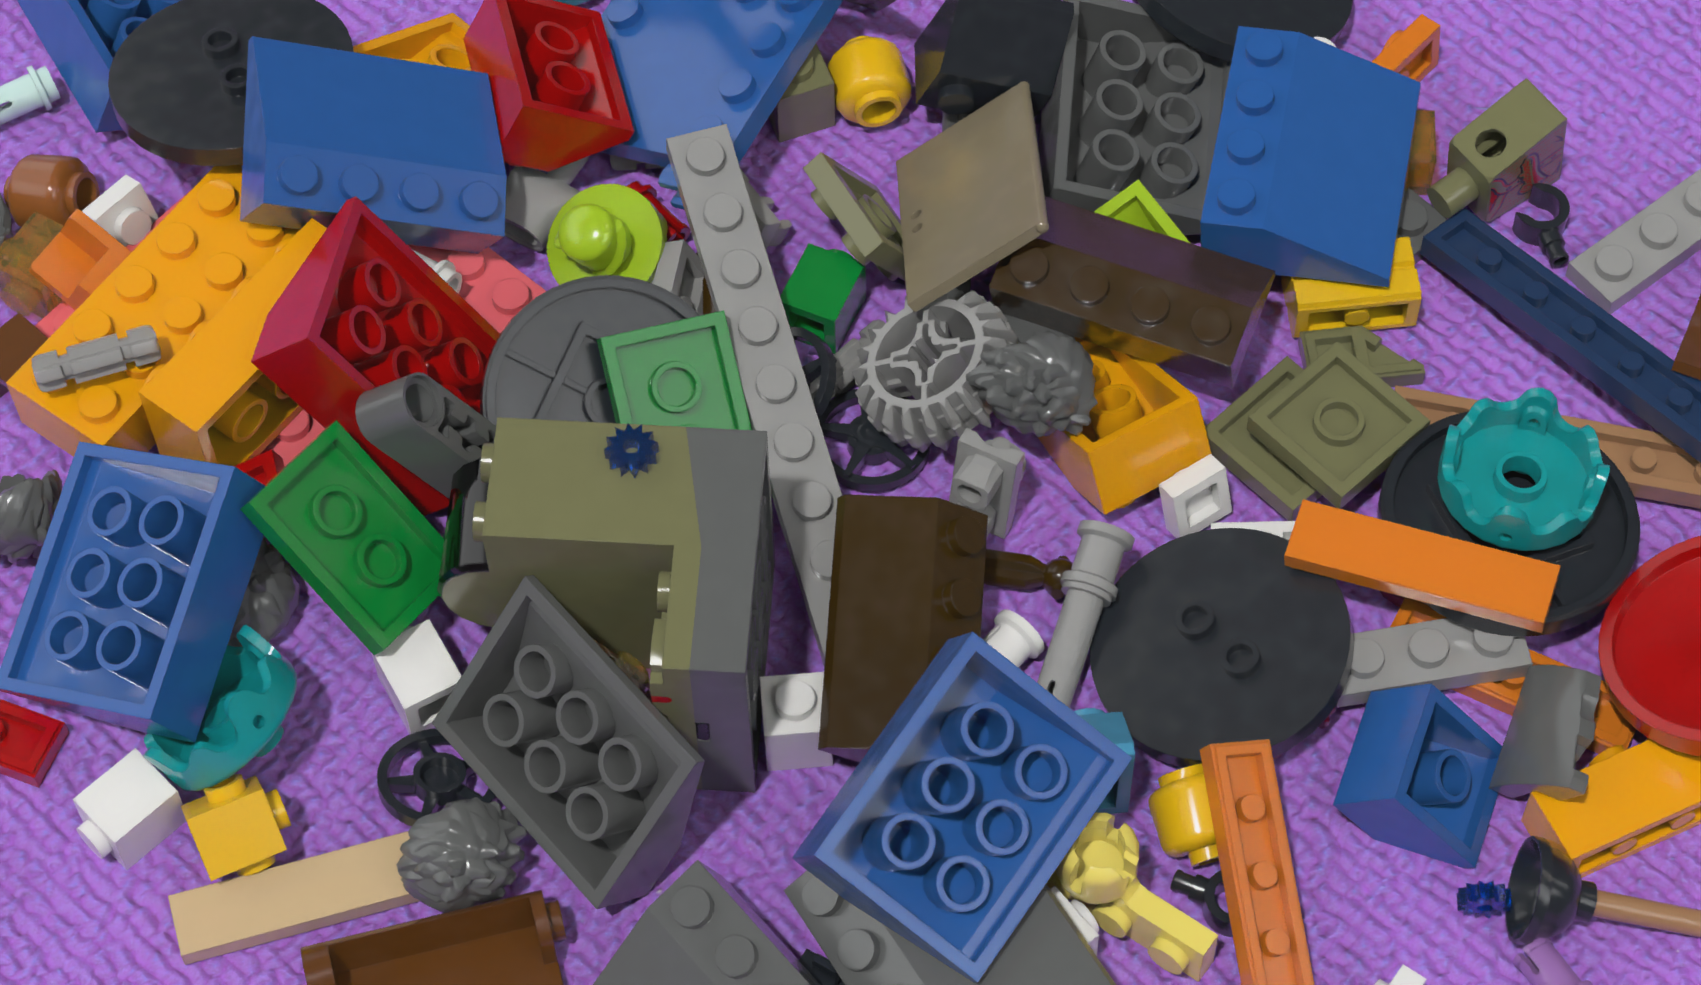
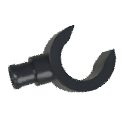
M1544 183L1533 184L1528 202L1537 208L1547 210L1553 215L1554 219L1538 221L1529 215L1516 212L1512 231L1523 242L1540 246L1542 252L1547 254L1550 265L1559 267L1569 260V255L1564 248L1565 240L1563 238L1570 212L1569 201L1561 190L1552 185Z
M1178 869L1173 877L1170 889L1188 895L1189 900L1202 904L1204 919L1211 929L1221 935L1233 937L1229 913L1223 911L1215 900L1219 894L1225 892L1221 870L1211 878H1207L1199 874L1195 877Z

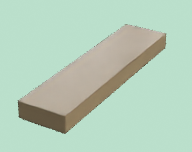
M408 831L272 867L252 875L239 876L169 895V904L184 964L187 965L420 901L405 890L404 883L401 881L402 877L399 875L396 865L403 855L400 850L401 845L410 839Z

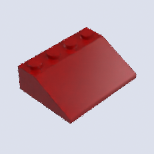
M355 196L346 200L269 311L251 363L324 428L337 420L419 512L426 516L456 503L375 447L363 436L356 420L355 408L357 400L365 391L412 373L420 372L431 377L480 413L482 377L491 349L500 333Z

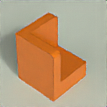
M76 209L67 219L60 232L29 267V272L76 310L123 262L131 251L85 213Z

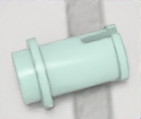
M31 65L26 68L28 74L0 86V105L9 101V103L0 106V127L2 124L42 106L48 111L52 109V102L61 99L46 66L34 70Z

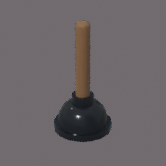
M1531 836L1525 839L1518 850L1509 878L1505 904V926L1508 938L1515 944L1528 945L1534 939L1557 936L1567 930L1574 920L1589 922L1592 917L1701 938V910L1597 890L1594 882L1581 880L1580 871L1573 860L1558 849L1552 848L1550 842L1543 837Z

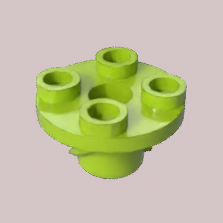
M600 184L580 191L563 205L549 231L547 257L555 280L561 285L583 277L617 275L651 283L654 280L657 264L663 253L665 242H667L668 226L666 219L646 197L632 188L623 185Z

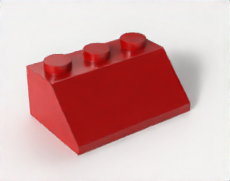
M554 0L483 1L463 40L471 71L488 73L505 163L516 167L525 166L550 172L630 140L634 133V128L600 12Z

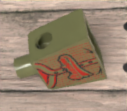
M1526 78L1452 138L1449 143L1447 175L1427 189L1432 205L1445 218L1452 217L1468 206L1482 221L1491 222L1529 199L1533 184L1544 183L1552 185L1560 179L1567 118Z

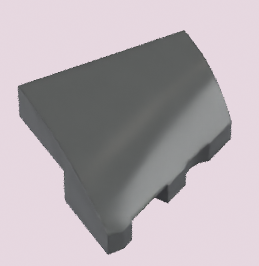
M1529 666L1489 789L1510 798L1538 791L1560 801L1585 794L1589 775L1574 768L1585 749L1594 740L1596 725L1594 722V712L1599 700L1602 677L1585 670L1565 666Z

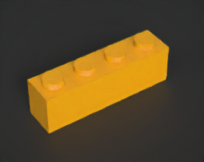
M1648 737L1645 742L1627 750L1623 745L1613 746L1594 757L1588 767L1579 770L1589 775L1585 794L1560 801L1538 791L1531 792L1521 819L1530 836L1543 837L1548 840L1552 848L1558 849L1573 860L1580 871L1581 878L1701 824V756L1675 751L1660 745Z

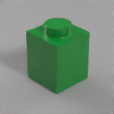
M808 243L780 296L789 326L807 329L818 335L828 344L832 353L835 354L843 343L866 299L865 266L842 250H826ZM797 340V341H800V342H803V343H805V344H808V345L813 346V345H812L810 342H808V341Z

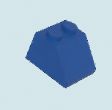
M1432 683L1371 691L1333 806L1374 840L1464 869L1475 868L1498 796V792L1489 789V785L1502 745Z

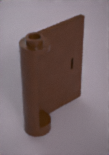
M537 890L304 946L300 950L307 985H563L554 943L567 940L558 900L545 903L542 890Z

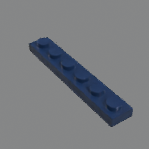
M1463 208L1423 236L1420 251L1422 256L1701 463V380L1671 370L1674 360L1466 208Z

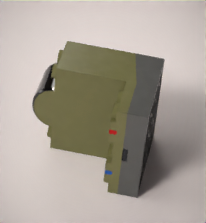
M497 417L494 443H483L481 457L467 462L453 474L437 592L444 604L463 619L479 625L493 627L523 578L534 575L618 667L647 668L651 670L649 684L652 704L705 760L697 786L698 790L755 793L762 721L760 677L766 675L775 571L767 431Z

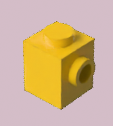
M234 774L213 787L204 788L206 796L180 806L211 881L235 871L238 876L258 873L275 863L274 855L287 850L280 830L291 826L284 804L277 789L264 793L256 775L244 780L241 774Z

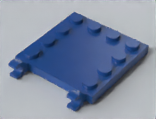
M611 0L601 17L634 133L629 141L603 150L600 153L665 167L659 177L658 184L660 187L676 190L677 193L673 196L670 203L673 207L684 210L666 151V139L727 124L734 150L740 163L843 0ZM538 170V171H541V172H543V173H545V174H548L547 171Z

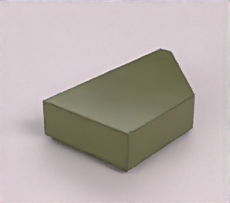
M1362 325L1300 332L1298 346L1303 369L1334 343L1338 342L1390 387H1395V385L1423 384L1425 369L1422 363L1414 358L1409 362L1381 344L1382 338Z

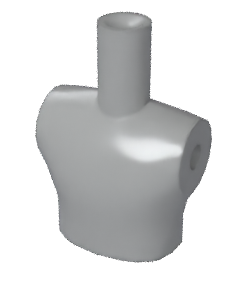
M589 157L552 170L548 174L525 166L515 167L506 181L505 236L529 249L541 252L547 245L549 231L557 213L569 199L580 192L571 187L570 183L588 161Z

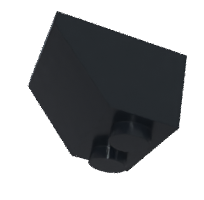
M946 0L914 43L916 104L937 108L947 114L970 115L1020 82L1026 81L1030 85L1035 117L1052 96L1074 16V3L1062 0Z

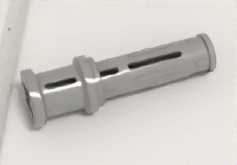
M1082 520L1079 523L1077 534L1081 537V541L1071 570L1064 571L1060 580L1062 585L1061 591L1066 596L1037 681L1038 684L1069 708L1102 608L1110 606L1111 602H1114L1116 599L1118 588L1114 585L1123 554L1124 552L1132 551L1135 538L1124 529L1096 520Z

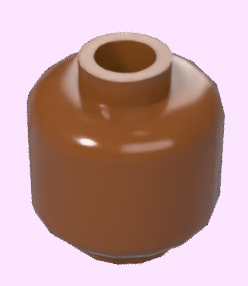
M31 154L22 158L16 164L5 182L3 195L5 204L9 208L14 221L23 230L39 233H59L71 214L76 209L81 211L100 196V191L95 176L79 158L63 155Z

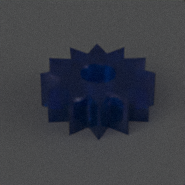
M629 423L625 431L615 427L616 436L606 437L607 447L604 449L605 459H609L610 470L620 468L621 477L628 471L631 472L634 478H636L638 470L648 473L647 464H657L656 453L659 452L658 442L654 441L653 431L643 433L642 424L634 430ZM629 448L638 449L634 453L626 452V450Z
M1479 880L1477 884L1466 883V887L1458 888L1457 909L1458 911H1463V916L1474 914L1475 918L1480 916L1490 918L1491 915L1502 916V912L1510 911V906H1512L1511 888H1505V884L1494 885V880L1486 884Z

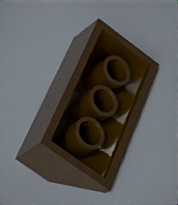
M1045 196L1049 229L1046 233L998 262L989 285L994 306H998L1004 314L1233 389L1276 275L1275 270Z
M843 495L837 498L818 750L861 762L946 641L970 632H974L981 637L988 515L936 497Z

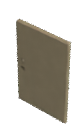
M1026 81L1020 82L896 161L907 305L914 313L1046 233L1049 229L1030 85Z

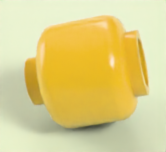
M870 36L854 37L833 54L827 65L834 82L835 104L838 111L845 119L862 126L880 127L893 122L899 117L911 98V81L902 53L893 42L886 39Z
M1202 764L1181 768L1159 777L1160 788L1150 795L1148 803L1164 853L1175 858L1188 856L1192 867H1199L1219 861Z

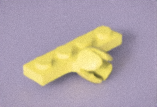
M1095 812L1046 884L1050 889L1056 886L1067 900L1077 899L1082 902L1092 913L1098 926L1110 935L1118 938H1123L1126 935L1148 949V954L1152 960L1164 970L1176 975L1184 972L1199 982L1214 962L1218 934L1146 889L1137 878L1139 841L1134 830L1127 823L1116 829L1114 828V815Z

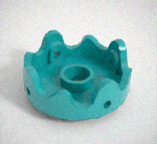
M1537 387L1525 391L1519 398L1512 401L1497 402L1489 398L1480 399L1471 407L1467 415L1457 426L1450 424L1439 459L1437 479L1441 497L1446 507L1464 529L1479 539L1501 548L1535 551L1562 545L1581 533L1592 520L1609 476L1610 465L1603 464L1599 440L1594 428L1590 425L1580 428L1567 423L1559 413L1557 398L1554 394L1545 388ZM1509 471L1528 474L1535 481L1536 485L1529 488H1519L1510 484L1503 474Z
M243 625L236 636L242 647L227 645L195 743L150 733L144 737V743L148 750L143 754V757L183 790L200 791L223 782L243 768L254 757H262L269 753L282 738L284 728L281 724L293 703L297 689V673L290 661L247 625Z

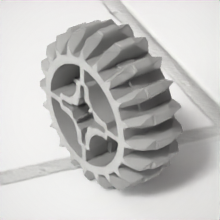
M954 288L915 313L907 305V296H905L904 309L897 314L884 310L887 323L881 329H868L872 345L856 350L861 366L852 372L855 384L858 386V390L855 392L858 397V403L867 413V419L876 430L882 431L892 442L898 443L901 447L910 444L913 448H917L923 453L932 442L936 447L947 451L952 438L955 436L960 438L966 428L973 429L978 424L991 428L989 415L993 411L992 406L986 400L979 398L978 393L981 388L973 385L970 386L969 382L966 381V374L984 362L980 358L981 352L1019 343L1016 332L1007 322V318L1000 308L996 305L993 306L990 301L987 302L983 296L978 295L974 290L964 294L963 291ZM961 338L972 340L962 341ZM912 395H913V397H914L916 400H908V399H902V398H903V397H908V396H912Z

